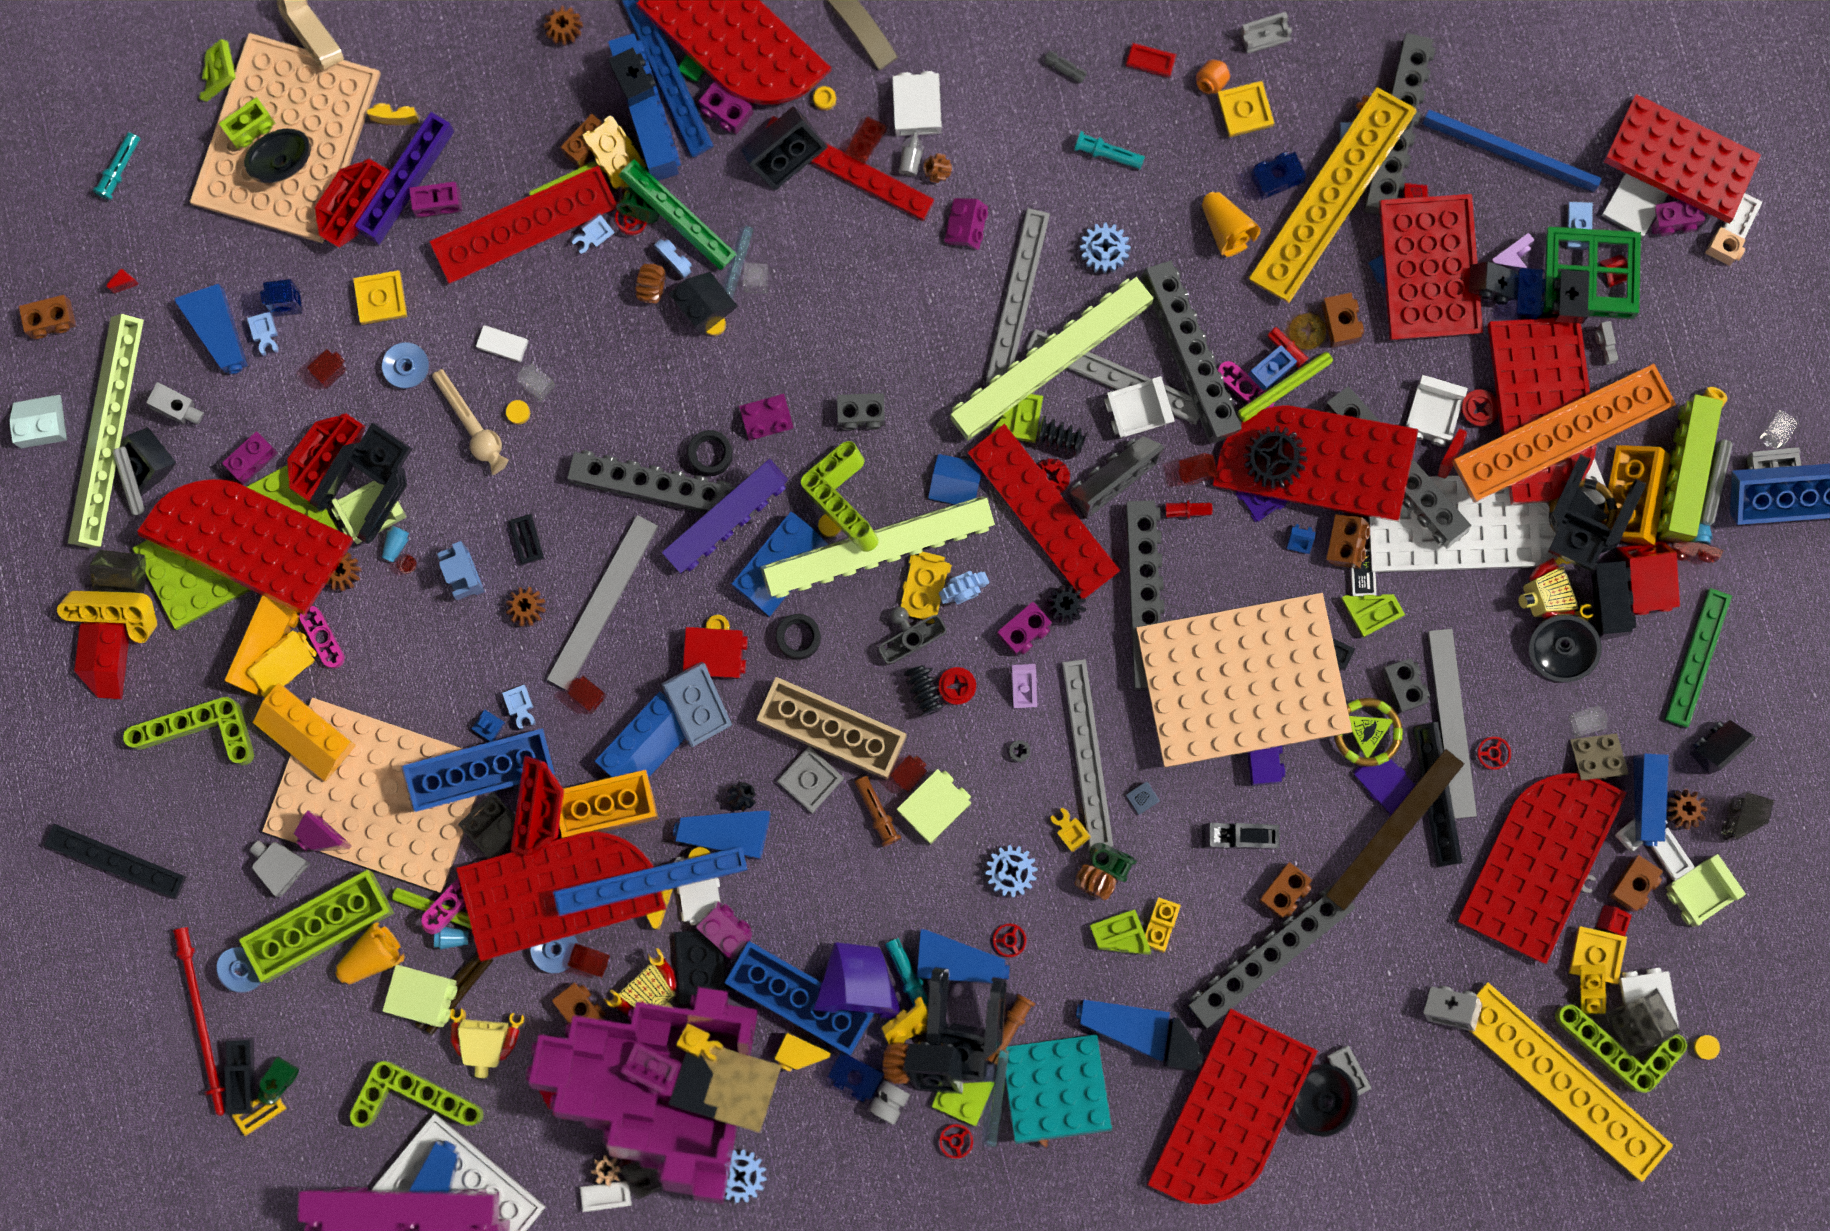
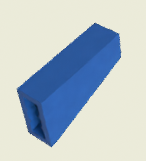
M220 284L175 298V302L225 373L236 374L241 372L242 368L248 366L225 290Z
M1644 753L1634 755L1635 840L1643 841V846H1657L1658 842H1665L1669 755Z
M764 810L681 817L680 823H675L673 836L676 837L677 843L720 852L742 846L744 857L761 860L771 812Z
M921 929L917 978L931 979L934 967H942L949 970V981L992 984V977L1009 980L1010 965H1005V959Z
M1083 1000L1082 1004L1077 1005L1076 1018L1080 1019V1025L1149 1057L1164 1061L1170 1012L1091 1000Z
M447 1140L436 1142L409 1191L451 1192L460 1152L455 1150L457 1146Z

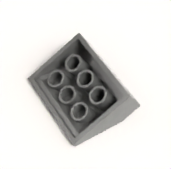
M1144 436L1139 440L1137 438L1132 439L1125 445L1127 448L1121 454L1116 452L1107 459L1108 464L1102 469L1100 466L1096 467L1089 473L1090 478L1084 483L1080 480L1070 489L1072 491L1069 496L1070 500L1083 516L1088 519L1158 464L1164 450L1163 445Z

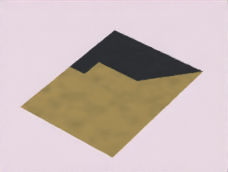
M712 1048L710 1050V1053L717 1057L715 1062L707 1059L703 1052H701L699 1057L686 1052L669 1105L760 1133L781 1065L725 1048L722 1050Z

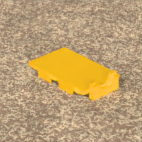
M607 117L600 126L591 132L587 131L583 134V139L596 157V162L599 166H602L614 188L620 186L623 189L624 186L628 185L618 175L633 159L643 168H646L647 164L643 158L640 159L641 156L635 147L631 145V140L621 126H618L613 117Z
M921 552L919 556L911 555L907 582L904 581L903 585L904 594L901 607L908 611L910 617L925 620L932 615H938L941 602L939 592L945 586L947 573H950L952 565L945 562V557L927 552ZM932 618L926 623L933 624L935 621Z
M292 630L287 634L286 638L283 637L272 646L274 648H270L254 661L256 663L247 669L250 678L262 690L261 694L264 698L268 696L278 683L283 686L289 684L295 676L314 663L315 660L312 656H317V653L307 642L305 634Z

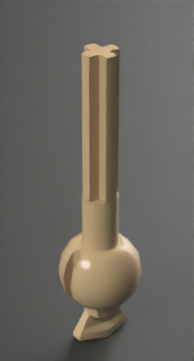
M443 369L433 373L434 381L472 437L469 446L472 455L477 460L489 461L492 475L503 470L509 460L499 454L502 450L500 437L494 431L483 430Z

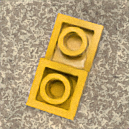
M380 103L374 105L371 109H367L371 120L380 124L410 125L420 123L414 107L404 106L393 112L390 104Z
M1159 897L1157 898L1145 933L1151 949L1162 953L1165 952L1181 905Z
M1580 965L1581 1011L1584 1014H1606L1605 965Z

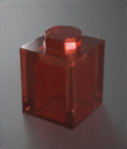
M328 349L307 367L326 389L347 371L343 365L345 360L336 351L332 354Z
M1202 453L1179 461L1180 468L1178 472L1184 484L1195 485L1218 477L1212 454Z
M584 676L580 679L576 678L568 688L570 689L568 695L591 714L607 697L602 690Z
M909 755L890 775V778L905 792L909 793L927 774L925 769L927 764L917 755L914 758Z
M575 943L567 966L603 978L610 955Z

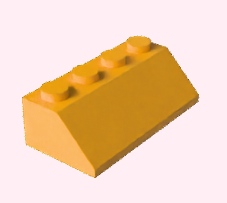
M1616 445L1608 489L1616 500L1617 516L1635 478L1646 483L1620 541L1631 544L1655 545L1671 455L1661 447ZM1605 503L1604 513L1608 516L1609 512Z
M262 595L225 681L239 689L262 697V690L250 678L247 669L256 662L254 661L270 648H274L272 646L283 637L286 638L291 629L297 626L300 618L298 612Z
M280 683L263 700L253 721L257 727L325 782L356 746L349 738Z
M642 770L565 788L559 824L562 838L583 832H607L658 820L647 771Z

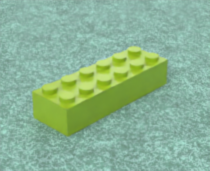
M1695 394L1690 400L1686 401L1684 406H1680L1678 419L1681 421L1673 437L1676 447L1675 451L1672 450L1670 454V464H1672L1671 472L1667 475L1666 487L1668 488L1662 502L1661 509H1663L1662 518H1659L1658 539L1686 545L1697 537L1723 400Z
M366 870L241 938L239 941L260 982L269 983L369 928L372 924L393 915L394 911L374 873Z

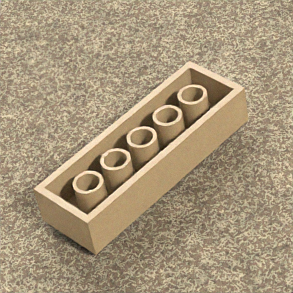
M778 677L775 678L757 717L758 724L888 780L907 738V734Z

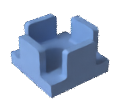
M462 541L452 544L453 547L437 553L441 561L439 565L448 584L452 585L454 590L452 595L456 600L472 594L478 595L485 592L469 550Z

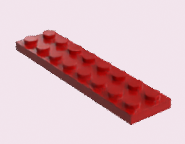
M599 165L435 238L430 241V244L449 284L578 227L591 220L598 213L601 216L617 209V204Z
M1005 423L968 452L1076 591H1081V598L1086 599L1120 572V569Z

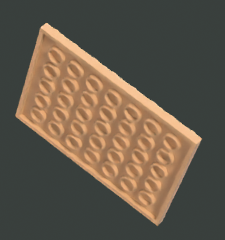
M249 33L235 72L236 79L231 83L190 203L194 206L323 243L324 239L318 234L315 206L338 171L350 165L367 115V109L370 107L381 74L380 71L344 60L325 70H321L306 49ZM256 97L276 123L268 133L285 128L297 129L302 131L311 143V154L304 167L294 176L281 182L262 183L255 181L248 175L244 166L245 156L250 147L266 134H260L253 139L249 146L241 147L238 150L219 125L227 116L233 114Z
M1323 593L1136 628L1164 768L1352 732Z
M312 698L309 707L349 738L356 746L326 782L291 754L262 832L297 843L298 838L293 833L304 814L308 810L323 818L352 845L348 850L320 852L443 893L477 796L413 813L401 766L463 749Z

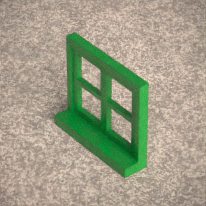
M1547 227L1544 302L1541 304V314H1552V302L1556 300V292L1552 290L1553 279L1558 276V270L1589 272L1588 316L1634 319L1639 314L1641 232ZM1559 241L1589 243L1588 266L1558 264ZM1598 243L1628 245L1627 269L1597 267ZM1597 273L1627 274L1626 298L1596 296Z

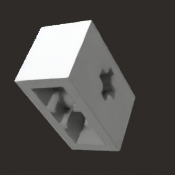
M1431 986L1424 1015L1430 1022L1475 1032L1482 1003L1475 993L1469 991L1459 993L1454 992L1453 989L1447 986H1439V988Z

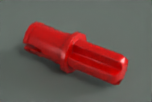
M1277 327L1268 333L1267 337L1277 347L1282 345L1297 361L1295 364L1297 368L1309 358L1294 344V340L1291 341Z
M1189 500L1182 503H1166V518L1187 517L1190 519V516L1212 515L1213 513L1212 503H1189Z

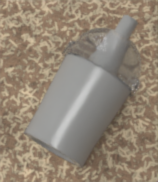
M913 132V136L907 138L901 145L899 173L906 176H917L921 155L924 152L923 144L917 138V132Z

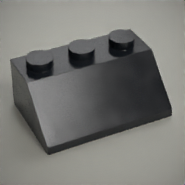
M792 106L745 145L741 151L748 164L776 191L826 150L828 146L795 106Z
M1625 561L1598 563L1591 572L1597 632L1600 639L1607 640L1630 635L1633 632V628H1636L1635 614H1631L1630 605L1634 603L1633 592L1628 591V582L1631 581L1630 568L1626 567Z

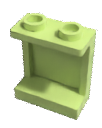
M376 481L370 482L339 500L336 498L331 500L334 504V507L331 508L337 520L342 519L345 525L342 528L344 534L353 537V541L357 544L363 542L356 536H358L365 523L366 515L384 487L383 484H379ZM398 501L379 532L407 517Z
M937 769L897 808V812L930 845L971 805L969 801L971 796L962 787L958 790L952 784L954 779L945 770L941 773Z
M1718 854L1709 857L1665 887L1668 891L1666 894L1669 900L1674 905H1678L1682 911L1680 913L1682 919L1687 925L1691 924L1692 927L1701 925L1704 920L1734 900H1738L1746 895Z
M396 965L383 1012L444 1027V1024L448 1022L450 1017L449 1006L451 1000L455 998L457 993L456 980Z

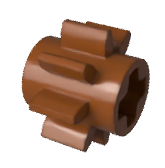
M936 153L935 156L930 155L925 160L923 170L925 176L930 177V181L939 183L940 180L945 181L951 175L952 165L950 160L945 159L946 155Z

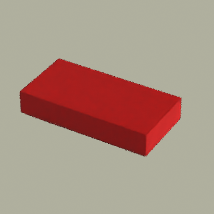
M1132 43L1126 66L1170 78L1177 54Z
M1459 428L1440 465L1439 477L1443 479L1448 477L1453 467L1452 461L1458 458L1465 444L1467 431Z

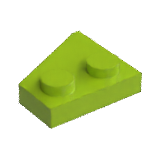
M220 39L206 51L205 68L202 79L207 80L205 91L200 92V99L206 102L236 79L229 44L223 39Z
M1030 394L1003 414V417L992 429L991 434L1005 423L1017 440L1035 443L1043 396Z
M1382 594L1379 596L1345 595L1341 598L1362 638L1405 616L1394 594Z
M1135 909L1090 925L1099 950L1151 954V949Z
M963 1083L962 1094L938 1092L932 1107L976 1126L995 1083Z

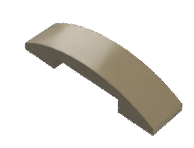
M826 0L837 16L843 19L866 50L867 56L879 71L898 59L877 24L858 0Z

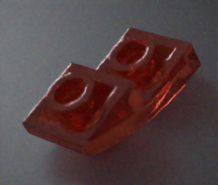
M867 116L858 133L854 135L845 155L865 165L886 133L887 126Z
M1679 542L1670 546L1677 552V560L1683 562L1686 560L1690 561L1695 555H1698V559L1703 562L1715 563L1721 558L1724 551L1717 547L1695 542Z

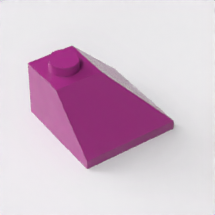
M309 810L304 814L293 833L298 838L297 844L306 851L309 848L313 851L348 850L352 847L323 818Z

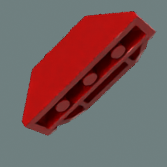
M370 158L364 160V162L341 168L315 206L319 236L338 248L356 237L359 233L355 227L356 223L388 177L390 171Z
M347 413L316 421L287 459L289 488L309 502L342 446L359 443L365 426Z
M83 622L80 624L74 671L98 698L122 700L130 638L126 623Z
M524 756L511 845L512 851L526 856H531L558 838L564 789L545 762L529 756Z

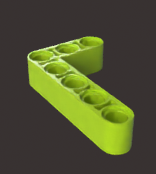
M846 441L805 473L801 478V485L810 499L860 550L869 552L875 549L879 543L877 535L869 523L835 490L864 465V457L855 443Z
M222 697L131 726L126 729L123 735L125 744L134 749L142 750L219 725L226 751L231 761L243 766L251 763L254 758V751L242 709L238 702L228 697ZM231 703L233 705L232 712L224 715V706ZM209 710V719L205 722H202L200 718L201 714L204 711ZM182 718H186V727L183 729H179V720ZM163 725L164 733L157 737L155 730L158 726ZM238 725V735L231 737L230 729ZM140 732L142 738L139 743L134 744L132 738L135 733ZM240 748H245V757L238 760L236 757L237 751Z
M1564 1005L1555 1012L1556 1022L1635 1092H1650L1654 1089L1687 1049L1686 1040L1681 1035H1665L1640 1063L1576 1006ZM1566 1009L1573 1013V1019L1570 1023L1566 1022L1563 1018V1013ZM1585 1025L1592 1032L1589 1039H1585L1581 1033ZM1672 1038L1678 1043V1048L1675 1052H1672L1668 1047V1043ZM1603 1042L1608 1043L1610 1046V1052L1606 1056L1600 1051V1046ZM1655 1057H1659L1662 1060V1067L1659 1070L1653 1067ZM1622 1058L1628 1062V1069L1625 1072L1621 1071L1618 1066ZM1640 1075L1645 1076L1647 1079V1084L1644 1088L1639 1087L1637 1084V1079Z
M382 1061L373 1067L351 1111L350 1120L357 1127L372 1125L391 1089L467 1126L479 1124L484 1114L479 1105L393 1062ZM385 1065L391 1070V1074L387 1079H383L380 1075V1069ZM405 1076H409L412 1080V1086L408 1090H405L401 1085V1081ZM428 1086L434 1092L430 1100H426L423 1097V1090ZM373 1087L377 1088L380 1093L376 1101H372L369 1097V1091ZM448 1097L453 1098L455 1101V1107L451 1111L446 1110L444 1107V1101ZM469 1108H473L477 1112L476 1119L472 1122L468 1121L465 1116ZM362 1109L366 1110L369 1116L365 1123H361L358 1119V1113Z

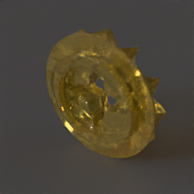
M1310 312L1299 314L1292 321L1289 328L1291 340L1295 341L1294 344L1297 347L1305 350L1319 347L1325 340L1327 333L1325 322L1320 319L1319 315H1313ZM1309 323L1310 328L1315 332H1312L1307 340L1306 332H1303L1301 329H1305Z

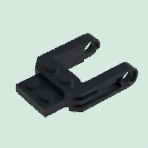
M371 423L359 443L342 446L314 492L310 505L320 512L324 511L331 504V500L336 496L353 466L377 483L383 484L382 491L366 515L365 523L358 536H356L364 543L369 544L379 533L408 485L405 469L402 465L413 448L377 423Z
M1580 454L1550 517L1556 535L1548 553L1592 572L1601 553L1616 549L1646 483L1635 478L1612 529H1609L1606 525L1568 510L1591 461V458Z
M934 967L930 979L926 1039L931 1045L947 1043L954 1046L961 1056L962 1078L983 1082L986 1079L987 1058L995 1053L1003 1044L1007 981L998 977H992L991 979L992 986L990 1000L987 1002L985 1029L956 1023L948 1024L946 1016L949 970L947 968Z

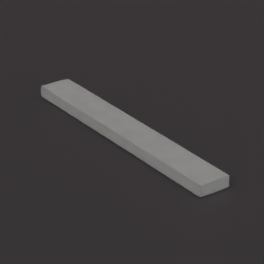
M1027 208L986 378V386L990 385L989 382L995 376L1006 374L1008 367L1015 362L1050 213Z
M1035 329L1026 351L1029 352L1035 347L1041 348L1046 344L1045 340L1051 335ZM1087 352L1066 368L1114 390H1120L1152 380L1090 352ZM1164 385L1172 414L1196 425L1199 416L1191 397Z
M638 515L636 516L548 676V681L567 691L570 690L657 531L658 526Z
M1453 630L1428 631L1443 751L1445 749L1449 750L1465 763L1449 783L1455 819L1476 817Z
M1086 659L1062 662L1086 830L1091 835V838L1088 840L1089 850L1096 843H1104L1113 847Z

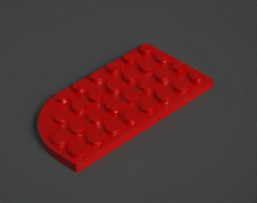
M640 0L637 2V8L725 91L744 101L766 105L789 102L805 95L831 72L832 67L760 0Z
M1555 318L1490 321L1487 324L1502 436L1590 394L1580 323L1555 322ZM1597 444L1509 486L1511 505L1546 503L1560 498L1580 454L1591 458L1582 480L1584 479L1593 463Z
M1281 405L1263 409L1246 422L1242 421V429L1238 433L1227 437L1222 446L1213 483L1214 487L1399 522L1418 429L1296 406ZM1275 426L1280 427V433L1286 427L1289 429L1288 436L1295 432L1297 434L1295 440H1303V444L1300 447H1306L1307 452L1302 455L1306 456L1308 460L1307 462H1300V464L1304 465L1306 469L1305 471L1297 470L1301 475L1300 479H1297L1295 476L1291 477L1294 482L1293 485H1290L1288 481H1284V489H1281L1279 483H1276V489L1272 490L1271 482L1268 483L1266 488H1263L1261 486L1262 480L1256 484L1253 481L1256 475L1249 477L1247 474L1251 468H1245L1244 463L1250 460L1244 459L1243 454L1251 452L1246 450L1245 446L1254 445L1250 438L1259 439L1257 434L1259 430L1265 435L1267 434L1266 427L1270 428L1271 433L1274 432ZM1278 440L1264 444L1261 449L1272 448ZM1285 442L1283 454L1294 461V449ZM1275 453V456L1273 454L1269 456L1273 462L1281 459L1278 453ZM1257 455V467L1265 473L1267 460ZM1279 467L1275 474L1272 475L1282 474L1290 467Z
M219 479L192 482L169 492L158 501L137 531L138 536L302 615L307 614L353 543V537L240 483Z
M1579 773L1558 774L1531 785L1512 805L1457 922L1546 965L1627 792L1600 779L1581 780Z
M583 832L552 841L531 856L512 852L456 868L480 961L667 910L663 892H658L563 916L558 915L553 894L555 891L654 868L651 861L639 848L629 841L609 833Z
M1230 1008L1147 1184L1180 1201L1191 1204L1218 1203L1233 1198L1245 1191L1261 1174L1318 1050Z

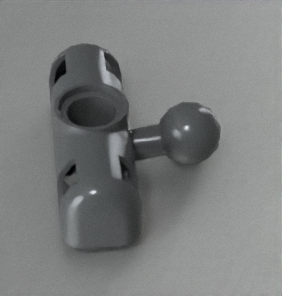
M895 607L890 613V618L893 623L900 625L903 632L880 645L879 651L884 661L892 665L944 636L947 633V629L939 615H932L911 627L908 622V611L903 607ZM933 618L935 623L927 627L925 622ZM910 635H917L920 638L916 646L907 644V638ZM892 641L894 646L886 650L884 645Z

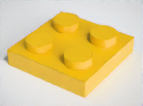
M1262 81L1217 93L1229 138L1274 126V120Z
M399 270L353 278L361 325L407 317L401 272Z
M1579 926L1569 974L1580 976V965H1605L1606 982L1618 984L1627 937Z

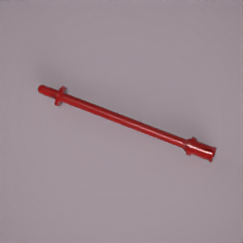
M188 927L173 930L178 950L176 951V957H179L183 962L210 1090L205 1092V1096L212 1095L215 1113L218 1116H222L225 1113L221 1092L226 1091V1087H220L192 962L195 948L191 946Z

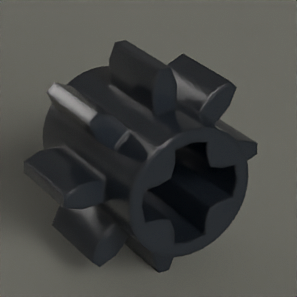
M739 781L736 785L732 784L727 790L730 795L726 799L734 810L744 812L747 808L751 809L756 803L753 798L757 794L748 783Z

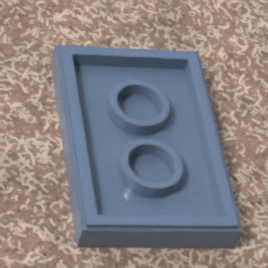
M704 662L696 664L661 684L690 747L696 746L732 725Z

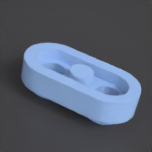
M659 239L654 244L659 254L683 278H686L691 273V263L683 255L679 257L674 252L676 248L668 239L665 241Z

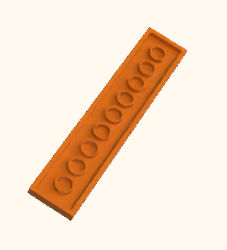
M1652 364L1454 459L1452 464L1473 503H1476L1674 407L1676 403L1655 364Z

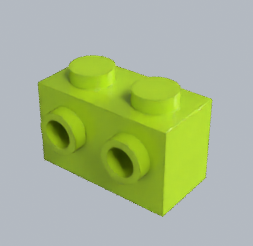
M257 97L247 102L243 107L219 123L238 150L241 147L249 146L254 138L260 134L268 133L273 125L276 124Z

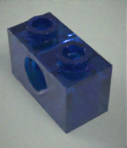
M1295 151L1290 154L1283 152L1275 157L1276 160L1268 163L1267 161H1262L1254 166L1251 178L1262 200L1304 183L1307 175ZM1272 171H1281L1283 173V177H1275L1272 174Z
M291 279L263 282L264 290L260 291L261 302L265 304L267 310H270L275 317L303 313L301 291Z
M843 1051L840 1052L828 1075L832 1079L830 1084L841 1090L844 1087L853 1090L851 1095L863 1102L866 1098L871 1100L884 1076L880 1071ZM854 1070L859 1071L862 1075V1080L857 1085H853L848 1081L849 1073Z

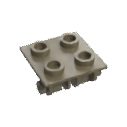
M1617 734L1570 739L1578 768L1576 773H1579L1581 780L1607 779V777L1613 776L1619 778L1621 775L1629 774Z

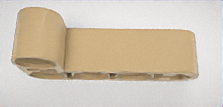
M277 0L281 16L321 70H325L344 60L339 46L307 5V0Z

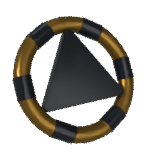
M1584 478L1580 482L1568 510L1578 512L1598 522L1606 521L1605 525L1612 529L1617 518L1618 508L1613 494L1606 486L1598 481ZM1579 487L1596 490L1602 494L1606 500L1608 516ZM1559 498L1548 503V518L1550 526L1553 531L1554 528L1550 521V517L1557 505Z

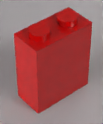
M686 627L683 672L700 662H704L711 677L741 679V674H746V660H742L743 650L748 648V636H744L743 630Z

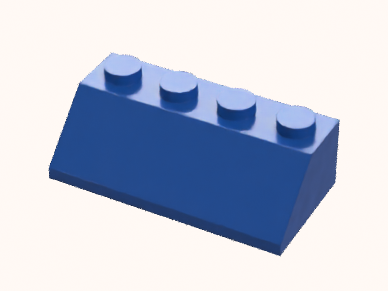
M790 512L733 581V589L770 617L787 596L776 598L775 595L771 596L768 594L760 566L829 544L807 523L793 512Z
M659 692L595 760L611 777L646 770L649 778L686 739L668 698Z

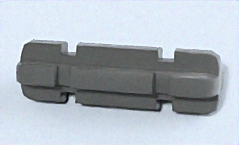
M1053 51L1047 53L1044 60L1046 64L1051 67L1054 65L1056 70L1068 77L1072 76L1073 80L1078 83L1084 81L1087 75L1085 70L1080 67L1077 69V65L1063 57L1059 58L1058 54Z

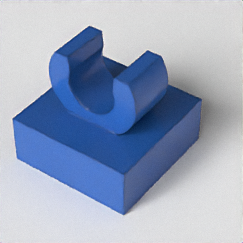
M1296 524L1295 527H1292L1287 549L1310 554L1316 532H1313L1311 527H1308V530L1300 529L1299 524Z
M484 710L472 727V730L493 742L505 725V722Z

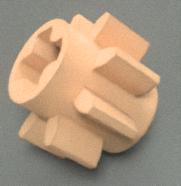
M604 1155V1160L600 1162L594 1161L597 1167L591 1173L599 1176L596 1180L598 1184H601L604 1180L606 1185L611 1187V1181H620L617 1176L618 1172L623 1171V1168L615 1166L618 1163L617 1158L609 1161L608 1156ZM606 1166L612 1169V1171L608 1172V1176L602 1173L607 1169Z

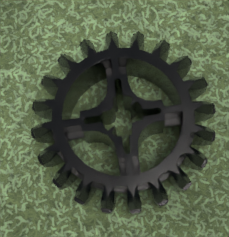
M1275 426L1274 432L1271 433L1270 428L1266 427L1267 434L1263 435L1260 430L1257 431L1259 439L1251 437L1250 441L1254 445L1245 446V449L1251 453L1243 454L1244 459L1250 460L1244 463V467L1251 468L1247 472L1249 477L1256 475L1253 480L1256 484L1262 480L1261 486L1263 488H1266L1268 483L1271 482L1272 490L1276 489V483H1279L1281 489H1284V481H1288L1290 485H1293L1292 476H1295L1297 479L1301 478L1297 470L1305 471L1306 469L1300 462H1307L1308 458L1302 455L1307 452L1306 447H1300L1303 444L1302 439L1295 440L1297 437L1295 432L1288 436V428L1285 427L1282 433H1280V427ZM1278 440L1272 448L1261 449L1264 444ZM1285 442L1294 449V461L1283 454ZM1275 453H1278L1281 459L1273 462L1269 456L1272 454L1275 456ZM1257 455L1267 460L1265 473L1257 467ZM1279 467H1290L1282 474L1272 475L1275 474Z

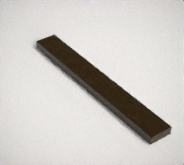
M1445 749L1325 896L1341 910L1345 911L1465 763Z

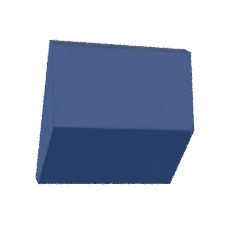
M938 454L928 499L955 505L976 498L982 470L974 461Z

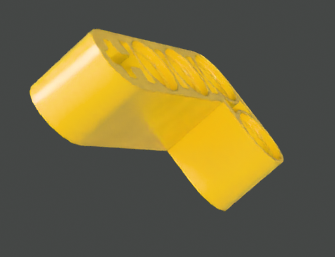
M70 591L57 607L58 615L66 621L126 623L128 635L136 643L146 642L157 627L153 603L150 597L144 593Z

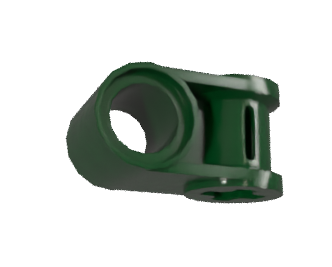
M629 185L624 186L622 199L616 205L617 210L623 215L637 218L646 223L657 222L660 214L655 209H649L653 207Z
M1096 843L1090 848V858L1096 868L1105 871L1122 882L1127 881V874L1132 865L1137 863L1134 857L1104 843ZM1100 852L1107 853L1105 859L1096 860V856Z
M277 1057L260 1081L259 1101L265 1105L275 1104L285 1090L294 1082L300 1069L281 1057Z

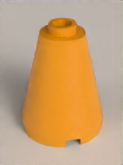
M1210 192L1203 198L1202 208L1221 255L1225 254L1226 257L1237 255L1248 248L1247 242L1251 239L1254 242L1258 238L1261 231L1258 224L1222 193Z
M378 922L372 924L336 965V976L342 983L353 984L399 965L404 961V953L400 955L398 952L401 946L387 927H378L380 924Z

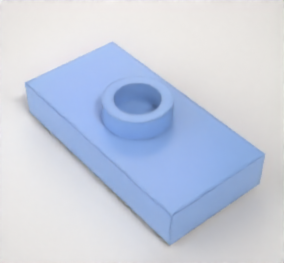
M1569 202L1567 228L1592 229L1593 203ZM1567 241V249L1588 250L1589 243Z

